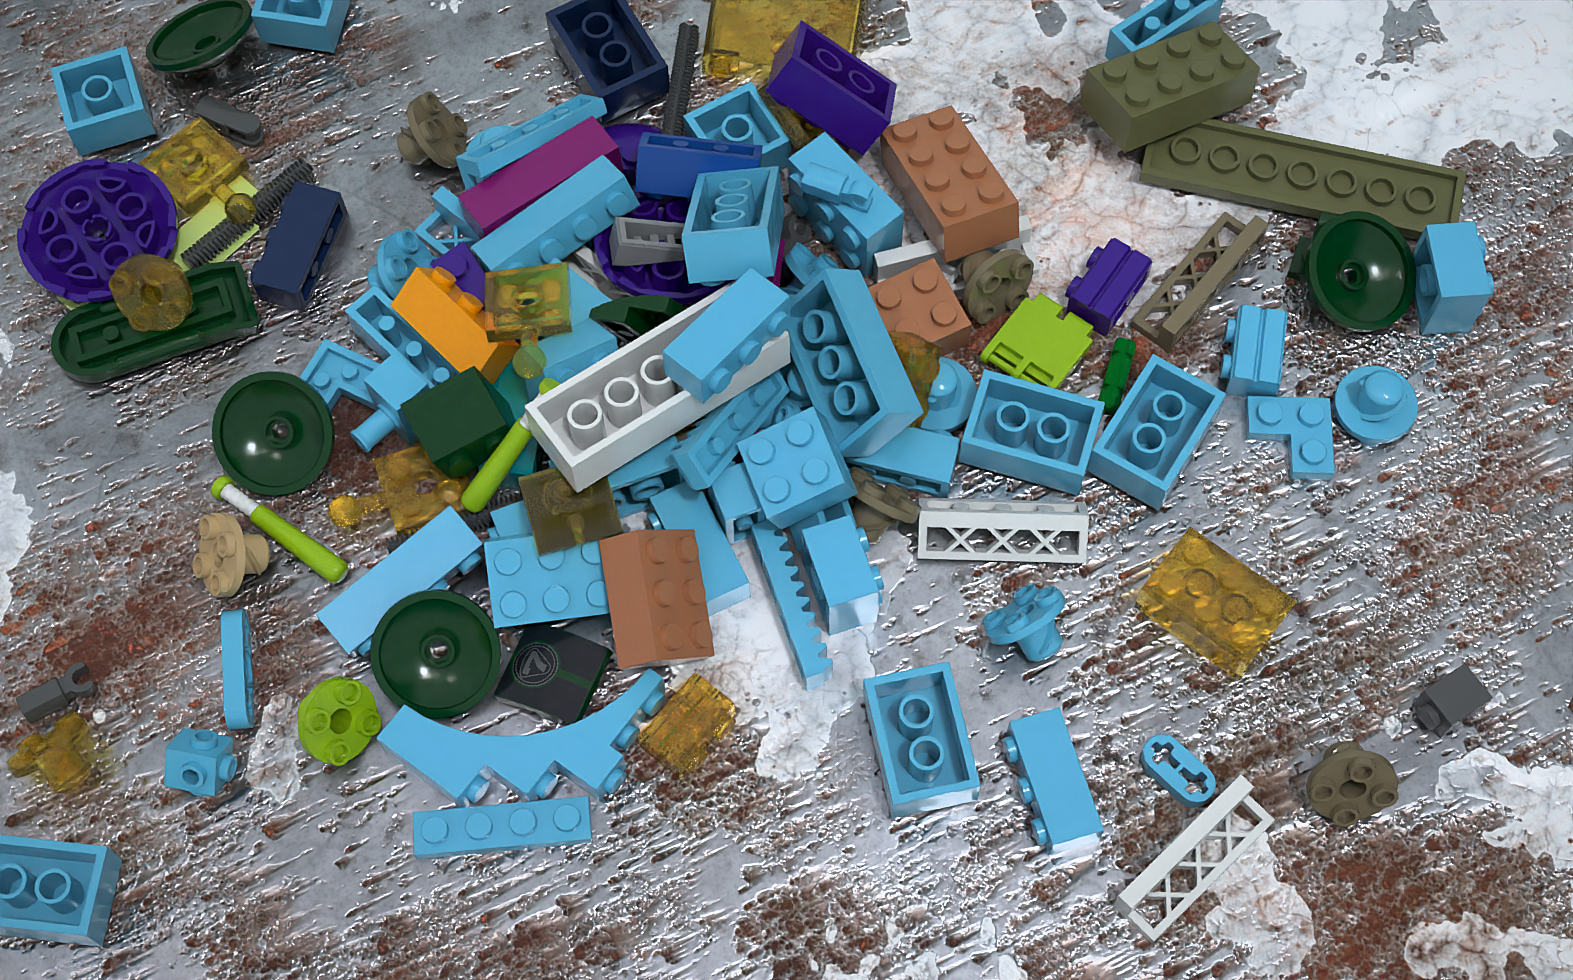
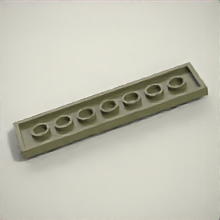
M1208 119L1148 143L1145 149L1139 181L1319 219L1322 211L1337 216L1351 211L1368 212L1390 222L1403 237L1419 240L1426 225L1459 223L1467 172Z

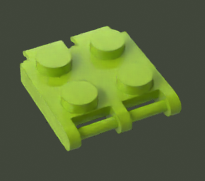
M1040 292L1033 301L1027 297L1022 301L983 350L979 360L985 364L990 361L1010 374L1011 377L1059 389L1092 347L1093 340L1089 337L1093 332L1094 326L1072 312H1069L1064 320H1061L1059 317L1062 315L1064 307Z

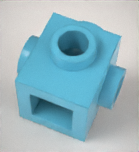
M183 727L165 750L164 786L189 791L197 796L209 795L215 797L223 785L233 779L236 772L237 757L232 755L233 738L217 735L212 730H193Z

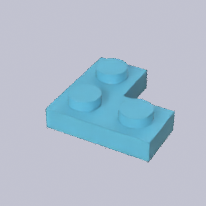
M325 338L300 378L308 382L320 393L327 403L330 412L341 394L376 410L363 379L380 364Z
M1247 396L1245 401L1246 440L1288 441L1290 479L1332 480L1335 471L1330 398Z

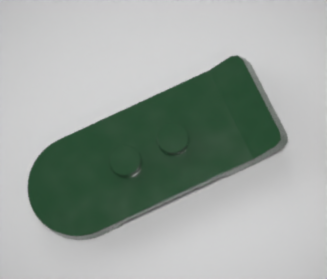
M237 261L208 263L184 271L179 277L134 291L121 298L88 303L73 309L55 327L51 338V350L54 359L68 376L81 382L95 383L230 338L251 336L256 333L259 319L242 265Z

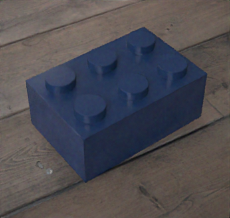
M572 0L545 13L550 40L585 95L604 99L607 113L599 117L602 124L669 92L668 65L626 0Z

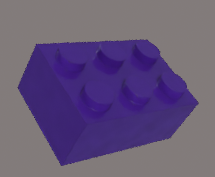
M800 20L775 53L765 92L769 93L772 99L779 105L788 106L802 115L811 126L822 128L834 136L837 142L844 148L853 149L863 156L891 122L897 84Z

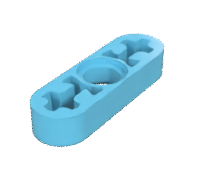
M246 609L223 611L221 613V647L226 724L230 731L253 728L255 719L251 628Z

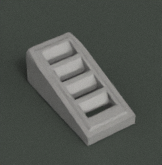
M615 217L609 237L612 265L633 266L685 260L683 243H675V239H681L682 242L681 236L685 223Z

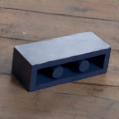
M296 181L291 193L286 194L282 200L280 218L276 227L270 228L266 237V249L261 260H257L254 263L250 278L261 301L305 312L348 212L340 192Z

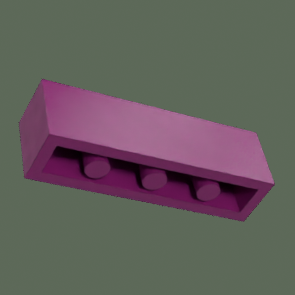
M591 116L458 195L464 219L478 237L483 239L601 155H604L620 172L623 171L619 147L598 121Z

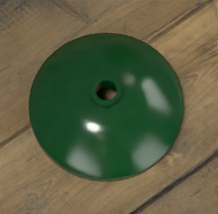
M207 0L192 6L173 17L152 36L146 47V57L153 68L167 73H189L215 68L233 54L247 36L253 21L251 17L252 8L247 0Z
M1346 212L1325 222L1316 231L1309 243L1305 259V274L1308 288L1319 309L1331 321L1348 330L1371 332L1393 324L1406 312L1416 288V266L1407 241L1390 222L1368 212ZM1344 272L1348 275L1349 282L1346 281Z
M266 371L242 378L225 392L214 413L212 441L215 453L223 469L238 484L250 491L263 495H285L305 488L322 474L333 452L335 428L327 403L312 385L293 374ZM280 424H284L288 429L286 438L281 437L278 433V426Z
M423 590L402 598L383 615L372 637L370 649L371 666L379 687L398 707L402 708L405 704L426 718H447L471 709L488 694L500 669L501 643L493 621L476 602L462 594L449 590ZM437 641L443 642L447 647V653L444 655L436 654L432 649V644Z

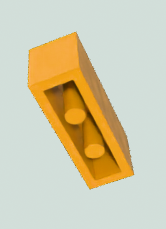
M416 266L390 306L460 373L475 366L491 384H494L520 347L510 336L511 330L501 321L489 317L482 310V302L472 294L463 292L455 284L456 278L449 271L439 266L435 268Z

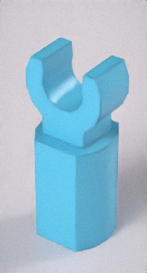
M813 162L809 163L801 181L802 192L836 204L845 202L861 212H868L873 201V197L870 196L873 185L867 182L849 180V175Z

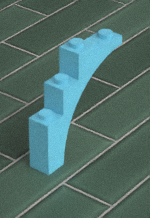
M649 668L631 688L600 711L576 723L556 730L520 736H487L460 731L426 718L404 704L376 739L386 753L460 808L467 807L470 802L476 803L482 798L490 785L488 779L491 776L526 802L536 801L539 797L544 799L557 784L558 777L556 775L558 772L598 801H601L607 792L611 795L614 794L626 778L627 773L624 770L627 767L624 756L618 751L620 748L626 750L632 745L640 731L637 728L647 714L652 717L657 713L666 699L664 694L666 690L663 677Z

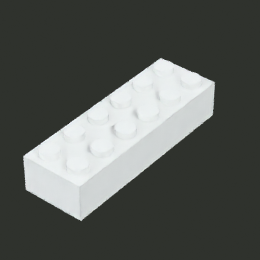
M738 279L524 406L532 435L577 493L791 362L790 337L785 330L779 337L773 336L762 347L759 356L750 365L744 364L733 375L730 384L723 392L719 394L714 393L704 404L665 375L662 351Z

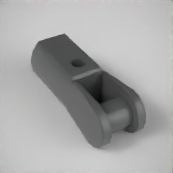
M209 95L203 96L195 107L194 114L197 122L220 133L229 135L247 147H257L265 139L260 119L254 114L238 110Z

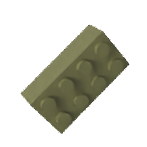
M1214 21L1088 68L1086 70L1080 105L1120 149L1126 153L1251 103L1260 67Z

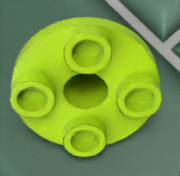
M344 676L332 677L318 684L304 697L297 712L298 735L305 751L319 761L336 766L344 765L356 757L367 746L371 737L378 733L382 722L381 716L377 712L374 696L369 688L358 680Z

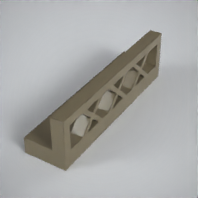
M1224 212L1134 316L1130 326L1169 353L1262 244L1269 223L1255 215L1246 226L1227 212ZM1224 227L1238 235L1230 246L1220 247L1218 234ZM1212 242L1213 248H1207ZM1215 257V263L1207 273L1196 274L1194 262L1198 258ZM1189 269V275H1184ZM1175 285H1192V290L1183 301L1173 302L1171 289ZM1165 297L1166 302H1165V303H1160V302L1163 300V298ZM1168 312L1169 317L1161 325L1160 331L1145 321L1151 313Z

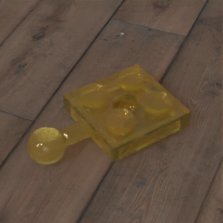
M200 116L139 162V165L147 168L161 179L173 200L188 215L197 210L214 195L225 204V214L235 224H247L256 215L257 206L254 199L245 193H235L227 186L250 168L246 158ZM196 160L203 161L198 168L186 170L191 162Z
M567 262L485 272V332L488 343L521 339V347L515 352L512 363L515 372L525 379L539 377L547 365L546 355L538 347V336L572 332L570 272ZM528 299H535V300H536V301H535L534 303H532V304H529V305H521L522 302L525 301V300H528Z
M421 444L373 459L382 491L359 499L350 495H340L331 501L328 508V515L333 524L341 528H349L358 523L362 514L388 506L397 535L401 537L400 533L406 536L405 531L411 534V529L416 532V527L420 530V526L424 527L425 524L429 523L450 505L460 517L461 511L466 515V509L461 503V497L469 486L466 474L450 480L432 463ZM424 478H430L437 483L436 488L427 494H421L414 490L415 484Z

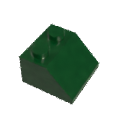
M475 366L400 404L403 414L430 460L450 480L457 476L468 474L474 467L486 462L516 422L509 402Z

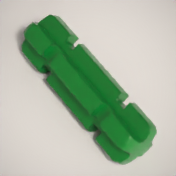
M1123 337L1115 340L1098 401L1105 402L1103 412L1108 414H1115L1120 406L1136 349V343L1133 340Z

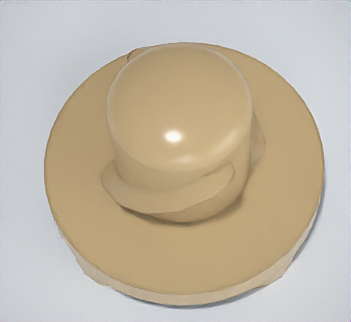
M214 513L202 516L199 523L201 535L199 553L194 555L192 563L194 575L196 578H203L208 591L213 596L231 597L238 591L244 574H258L260 576L265 571L270 558L268 543L260 534H243L237 519L230 513Z

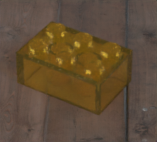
M1189 527L1140 589L1134 607L1240 682L1287 620L1297 601L1195 529Z

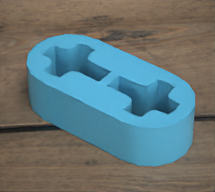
M1159 734L1148 739L1143 747L1140 759L1145 771L1186 807L1197 808L1208 803L1216 788V781L1212 772L1170 735ZM1153 748L1159 752L1164 748L1170 751L1168 760L1176 769L1164 760L1159 764L1155 763L1152 760L1155 755ZM1180 773L1191 781L1197 778L1201 779L1204 782L1201 787L1204 794L1199 791H1195L1192 794L1186 791L1188 781Z

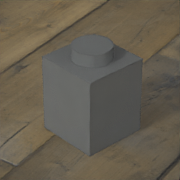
M1464 663L1425 689L1414 702V705L1417 707V714L1422 723L1428 729L1435 730L1439 737L1442 738L1480 713L1493 697L1466 663Z

